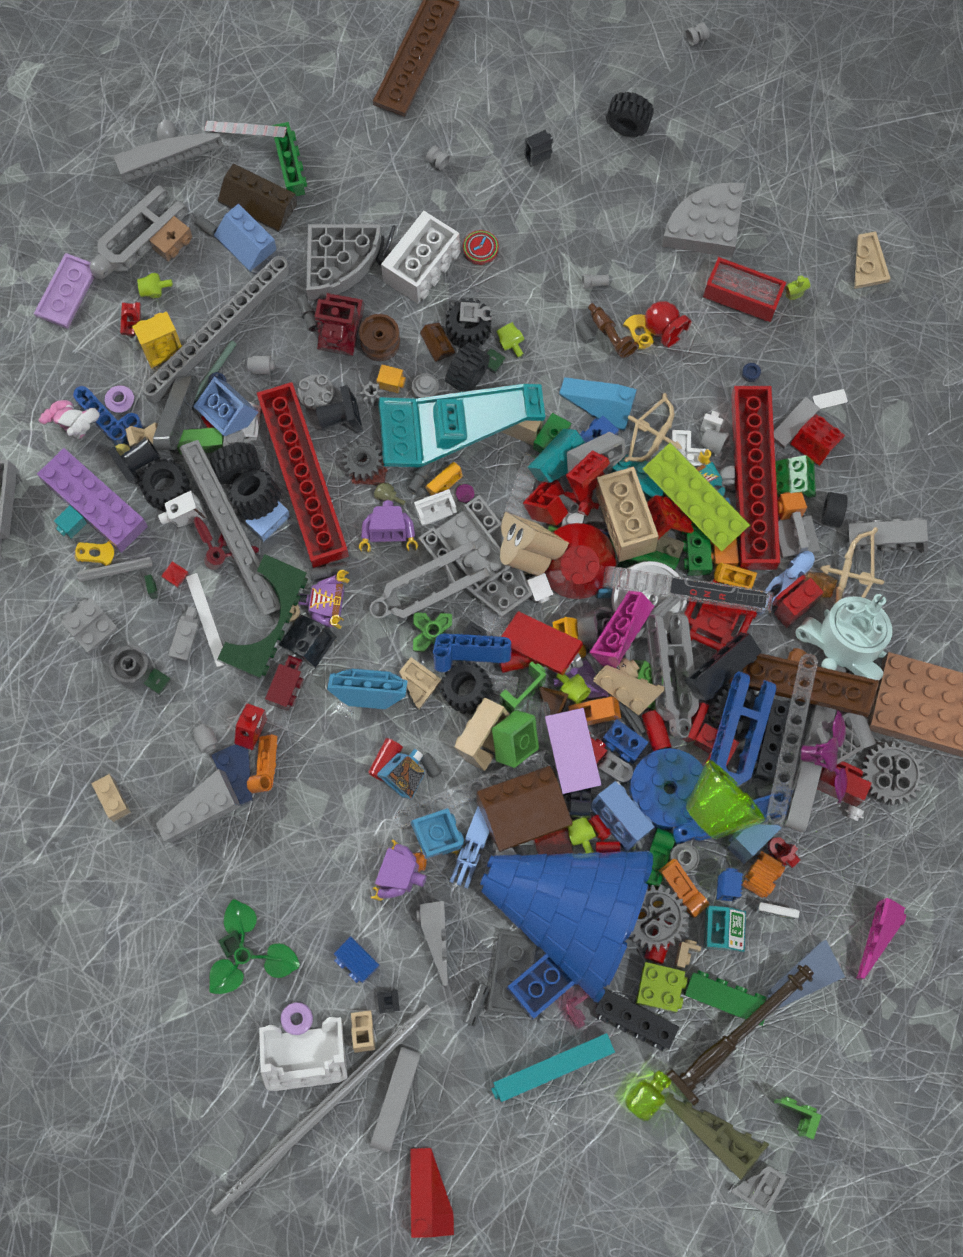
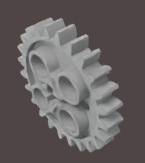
M885 742L882 747L878 744L875 747L876 751L871 749L869 751L870 755L864 757L867 762L861 763V766L865 768L862 770L865 775L863 779L872 782L870 786L871 791L868 795L870 796L875 793V801L882 798V804H885L889 800L890 806H893L895 801L898 805H901L903 800L908 803L910 797L914 799L916 797L915 792L919 793L921 791L919 786L925 783L920 778L926 776V774L920 773L925 767L918 765L921 758H914L916 752L910 754V747L904 750L903 743L896 747L895 742H892L890 747ZM879 759L887 763L886 768L880 766ZM900 760L905 762L906 769H902L899 766L898 762ZM891 770H892L893 774H896L895 777H893V775H892L891 773H889ZM879 778L886 781V787H882L879 784ZM903 780L906 783V788L900 787L898 781Z
M652 885L651 891H646L640 912H644L647 916L644 919H637L634 930L629 938L635 937L633 940L634 944L640 941L641 949L648 945V950L651 951L652 947L655 946L657 952H659L660 946L667 950L668 943L673 947L675 946L674 939L681 941L679 933H686V930L682 927H688V922L684 921L688 919V914L683 913L687 910V907L680 906L683 903V899L676 900L677 893L670 895V888L663 892L661 885L658 890H655L654 885ZM655 901H660L663 903V906L655 908L652 904ZM667 908L671 909L670 911L663 913ZM652 916H659V921H656L655 919L652 920ZM671 917L675 922L672 925H668L664 920ZM647 924L643 929L640 928L641 925ZM655 928L658 930V934L651 936L647 931Z

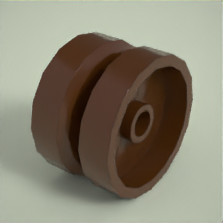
M374 314L362 322L359 336L361 349L365 356L379 362L387 361L394 357L400 347L399 327L395 320L385 314Z

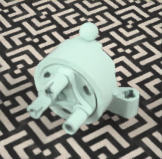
M876 594L872 601L855 596L843 598L836 602L830 611L828 609L824 611L825 619L822 624L812 617H807L795 631L797 638L802 642L817 645L824 650L827 658L822 661L821 666L823 668L836 670L838 665L848 668L857 676L880 680L883 677L882 669L873 661L887 654L883 650L891 640L892 624L888 615L882 609V606L886 603V598L880 599L881 594Z

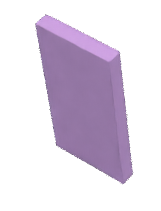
M65 253L34 312L35 317L68 329L94 279L90 270L91 262Z
M584 708L545 716L562 794L601 786Z

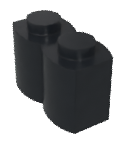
M546 130L525 138L526 148L524 149V155L530 167L551 158L553 138L550 133L547 134Z

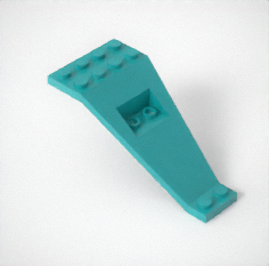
M517 384L416 399L380 397L378 404L384 467H422L523 421H544L546 416L542 385Z

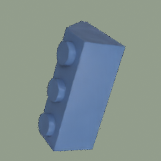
M239 204L225 214L214 234V237L249 272L277 250L274 238Z
M215 376L193 406L224 436L247 428L258 414V411L231 385Z
M616 781L599 793L591 803L593 813L599 815L606 827L611 829V834L617 841H620V845L626 852L632 849L654 828L651 819L641 812L639 805L630 799L626 794L625 788Z
M750 824L747 828L742 826L728 840L730 845L727 848L745 864L781 827L779 825Z

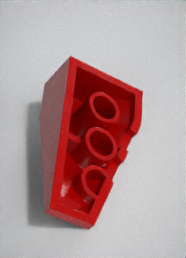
M432 1148L410 1149L411 1238L454 1235V1213Z

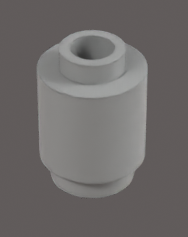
M271 356L248 357V372L270 375L271 371L275 369V361L271 360Z
M202 724L193 730V737L201 753L206 752V754H210L217 750L216 747L219 743L211 727H208L207 724Z

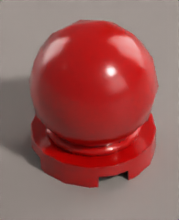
M667 301L653 303L645 313L646 328L654 336L662 337L661 343L668 348L680 340L678 336L683 330L687 332L692 323L686 315L680 317V312L676 306Z

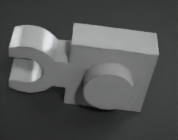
M461 302L460 321L479 322L480 317L485 321L492 320V317H487L485 312L493 310V308L485 306L480 309L481 303Z

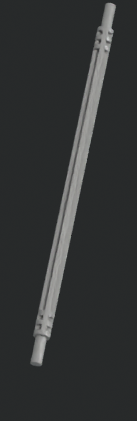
M426 1005L413 1018L410 1017L354 1070L347 1079L333 1090L226 1192V1196L211 1211L217 1216L231 1202L234 1203L400 1045L432 1009Z

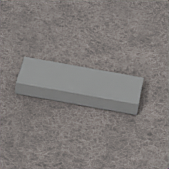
M805 397L774 431V441L784 449L793 440L800 428L820 408Z

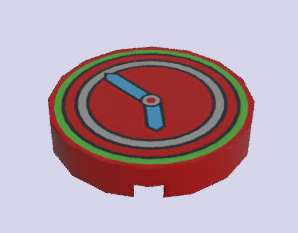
M478 230L468 234L464 239L463 251L465 257L471 263L485 265V263H490L497 257L499 250L498 240L492 233Z

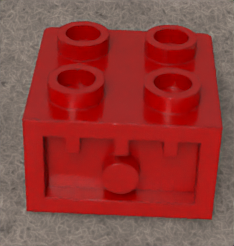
M815 414L800 428L790 444L820 466L845 435L838 428L829 424L823 417Z
M593 450L566 475L577 500L580 502L596 488L597 477L605 475L603 470L610 464L607 457Z
M655 495L647 502L658 533V540L671 528L690 534L694 531L691 520L672 499Z

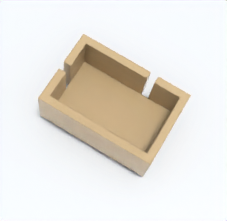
M484 698L482 703L477 706L476 713L467 722L464 732L457 738L454 746L466 762L483 771L487 769L494 756L480 748L483 746L495 752L492 728L509 716L507 710L487 698Z

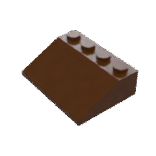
M551 766L477 791V805L499 852L573 826L559 783Z

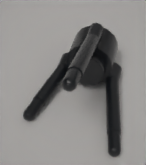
M395 225L392 226L385 249H383L385 237L384 235L381 237V245L376 258V262L380 266L391 253L389 247L396 228Z

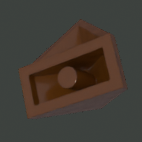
M540 687L538 693L546 715L562 713L569 694Z

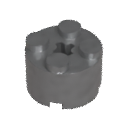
M601 607L578 616V640L582 641L583 645L587 648L592 649L614 612L607 607Z
M128 645L119 647L110 656V672L117 682L124 687H141L152 672L150 659L138 646Z

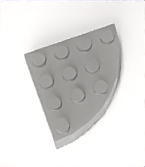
M745 183L715 184L702 188L687 197L672 213L665 229L662 247L733 257Z
M308 224L306 286L308 300L324 299L327 293L338 295L350 289L369 272L380 249L382 237L381 224Z

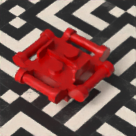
M715 579L712 582V584L725 586L717 582ZM692 596L684 613H681L687 616L689 626L692 627L690 630L691 641L695 640L717 650V652L734 638L731 634L740 615L745 616V619L738 634L740 632L747 633L752 620L757 616L754 610L746 609L742 604L737 605L730 602L705 599L696 619H693L690 616L699 597ZM696 631L699 632V633H701V634H704V635H706V636H708V637H710V638H713V639H715V640H717V641H719V642H721V643H718V642H716V641H714V640H711V639H709V638H707V637H705V636H703V635H700V634L696 633Z

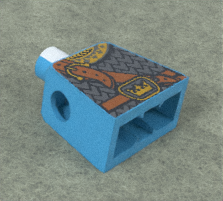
M413 749L410 755L398 753L378 772L377 776L402 798L412 799L425 774V770L418 765L423 754L416 749Z

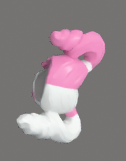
M60 400L53 403L50 409H46L38 420L42 424L53 421L67 431L68 436L73 435L74 438L81 439L87 430L90 429V424L99 419L100 413L95 408H90L83 412L74 410L73 403L68 400Z

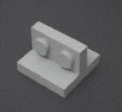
M795 512L791 515L790 519L778 521L779 546L782 559L796 557L803 551H810L813 554L819 553L820 549L812 516L801 517L800 512Z

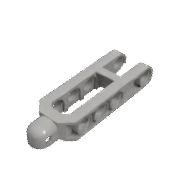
M161 185L155 187L98 240L99 255L90 264L92 275L97 279H103L112 271H128L152 248L149 240L173 216L181 221L186 216L188 207L181 201H178L162 216L158 217L153 212L159 208L158 205L165 200L169 192ZM148 218L153 222L121 254H113L110 251L116 244L119 245L129 232L132 233L133 229L142 220L145 221Z
M474 542L466 543L387 583L383 596L371 603L369 609L371 615L379 619L390 614L405 618L490 576L486 567L459 580L455 575L450 563L476 551L477 548ZM442 567L444 568L451 582L449 586L433 592L431 595L417 600L408 606L401 605L396 595L398 589Z
M650 614L646 619V631L653 685L664 686V691L655 699L656 712L665 721H669L670 732L674 738H686L692 727L691 717L699 709L698 699L684 681L685 677L688 678L695 672L688 618L685 614H673L670 617L669 627L672 645H668L662 616L660 614ZM673 655L679 699L678 710L673 703L672 691L674 690L671 687V668H669L668 656Z

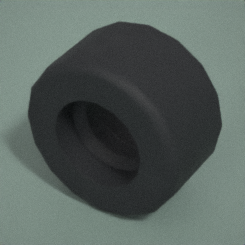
M828 492L822 512L823 525L838 528L842 526L847 509V495Z

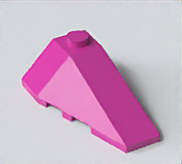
M885 898L877 902L857 980L865 979L900 926H903L905 923V907L892 899Z

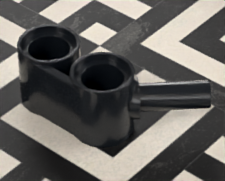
M591 788L570 792V817L590 818Z

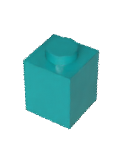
M71 505L54 520L58 526L55 529L63 537L67 535L70 539L87 524L83 516Z

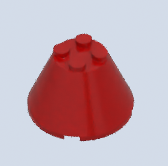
M572 523L556 529L553 533L569 542L563 555L556 560L552 559L549 567L544 572L551 589L559 595L571 599H584L596 595L598 589H604L608 585L615 571L616 556L612 543L602 531L588 524Z

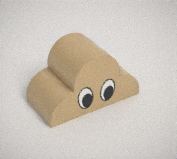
M508 512L504 514L501 525V532L504 537L500 549L501 562L504 565L536 576L542 575L549 567L552 559L556 560L563 555L569 542L536 522Z

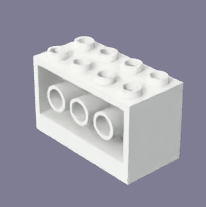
M423 211L381 264L383 282L419 304L422 299L424 300L428 296L430 288L438 283L440 275L449 269L451 261L459 256V232Z

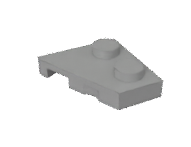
M766 1166L733 1188L731 1193L767 1215L787 1177L774 1168Z

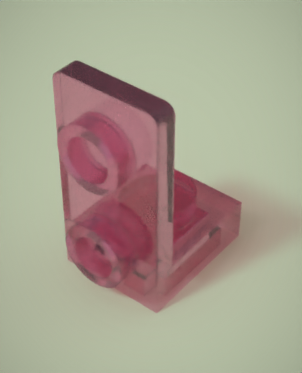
M583 991L585 995L578 999L575 996L567 1001L566 1004L568 1006L564 1008L577 1030L585 1025L583 1021L586 1018L582 1011L575 1009V1006L590 997L585 991Z

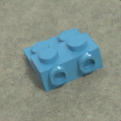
M448 808L411 821L425 859L439 854H448L461 849L463 846V835L460 831L458 832L455 816L450 813Z

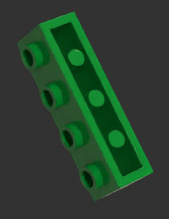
M289 122L271 125L287 127L284 138L274 137L285 187L287 190L295 193L296 196L306 195L304 187H308L306 177L301 175V172H304L302 161H298L297 158L300 156L298 145L294 146V141H297L295 131H291Z
M691 520L694 531L691 534L681 531V534L685 535V540L682 541L684 542L682 551L686 552V558L683 559V568L687 570V576L710 575L712 571L710 539Z
M700 970L697 973H691L684 995L745 1020L767 999L766 996L755 993L754 996L747 994L748 989L736 985L735 989L727 986L728 981L717 978L716 981L709 979V974ZM765 1019L759 1024L760 1026H763Z

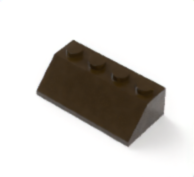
M234 163L224 176L217 200L231 209L239 204L254 220L279 233L297 206L295 193Z

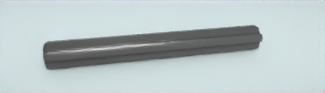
M590 653L585 656V659L597 675L604 666ZM619 701L620 711L633 731L638 735L643 734L646 729L637 714Z

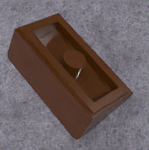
M440 323L427 324L422 328L420 334L435 362L456 353Z

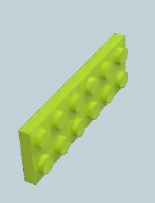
M671 442L643 468L652 480L721 551L750 526Z

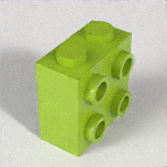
M645 962L642 968L635 1004L676 1013L678 1009L681 1010L683 1005V997H680L681 991L686 988L688 979L684 977L685 971Z

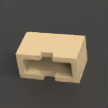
M110 774L91 783L110 820L114 822L131 813L115 779Z

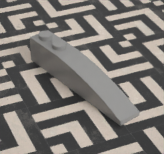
M219 133L184 135L137 146L132 150L121 152L113 156L123 182L126 183L219 148L223 144Z

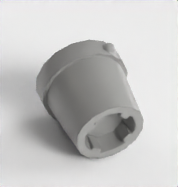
M707 429L700 445L713 452L715 457H720L728 444L730 435L728 432L721 433Z
M600 506L598 510L591 509L589 515L584 517L583 524L603 530L607 528Z

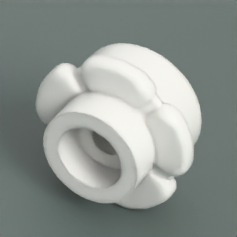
M849 805L847 810L845 809L848 812L847 817L856 821L859 818H864V810Z

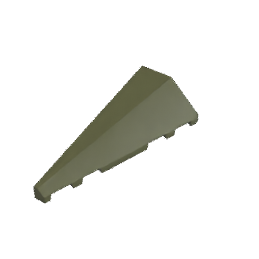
M672 1093L665 1100V1103L740 1180L753 1168L769 1146L765 1141L760 1143L752 1139V1135L748 1132L742 1134L733 1129L732 1124L705 1110L700 1112L692 1108V1104L689 1102L685 1104L674 1098Z

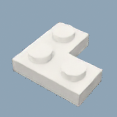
M672 430V440L679 442L682 449L678 450L695 468L701 465L706 466L698 460L700 452L704 455L706 449L691 448V431Z

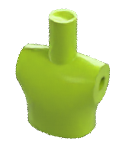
M151 273L146 277L137 279L141 297L160 298L162 296V288L173 286L172 279L161 281L157 273Z
M800 275L797 280L785 286L786 297L789 300L800 298L811 287L809 279Z
M513 322L496 331L504 351L512 348L517 358L524 354L519 344L525 339Z
M557 674L556 677L564 683L559 691L569 694L568 699L576 704L584 701L591 693V689L585 684L584 679L579 674L574 675L572 678L567 677L565 674L563 676Z
M579 818L572 821L573 826L567 828L573 846L582 844L586 853L594 852L589 840L596 837L592 825H590L587 818Z

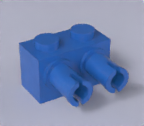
M618 719L615 720L602 739L606 749L611 752L616 751L620 754L619 757L626 763L631 762L632 764L635 763L648 744L647 740Z

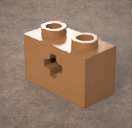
M173 216L149 241L152 249L166 261H169L177 256L179 250L184 245L186 246L190 243L192 234L189 227Z

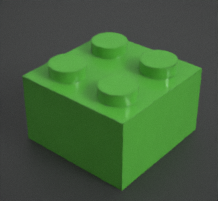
M515 710L492 728L496 761L515 768L539 749L534 715Z

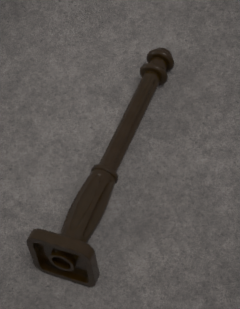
M806 964L803 967L798 965V972L795 975L788 974L787 978L789 980L732 1033L728 1036H722V1039L700 1055L685 1073L682 1072L678 1075L672 1068L665 1071L666 1075L694 1106L700 1101L692 1092L697 1088L696 1085L712 1074L737 1049L736 1045L797 989L802 991V985L806 981H813L812 975L814 972Z

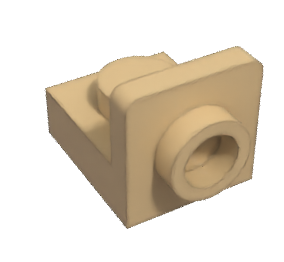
M685 940V942L679 943L674 967L683 969L685 965H689L691 953H688V950L699 952L701 951V946H697V942L692 940Z

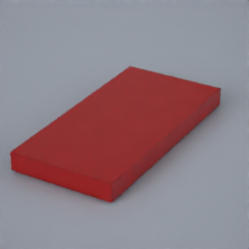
M519 611L501 636L511 640V651L562 676L583 646L582 641Z

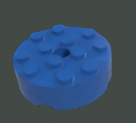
M660 749L648 754L639 762L630 780L629 795L631 800H634L639 805L641 812L651 819L652 825L655 828L670 831L700 816L709 800L710 782L702 764L691 754L678 749ZM664 787H672L674 789V793H666Z

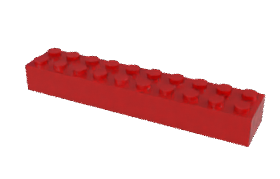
M290 382L257 392L312 567L315 568L349 557L293 383Z
M734 386L731 394L736 511L750 524L737 537L738 567L747 570H777L780 564L772 386Z

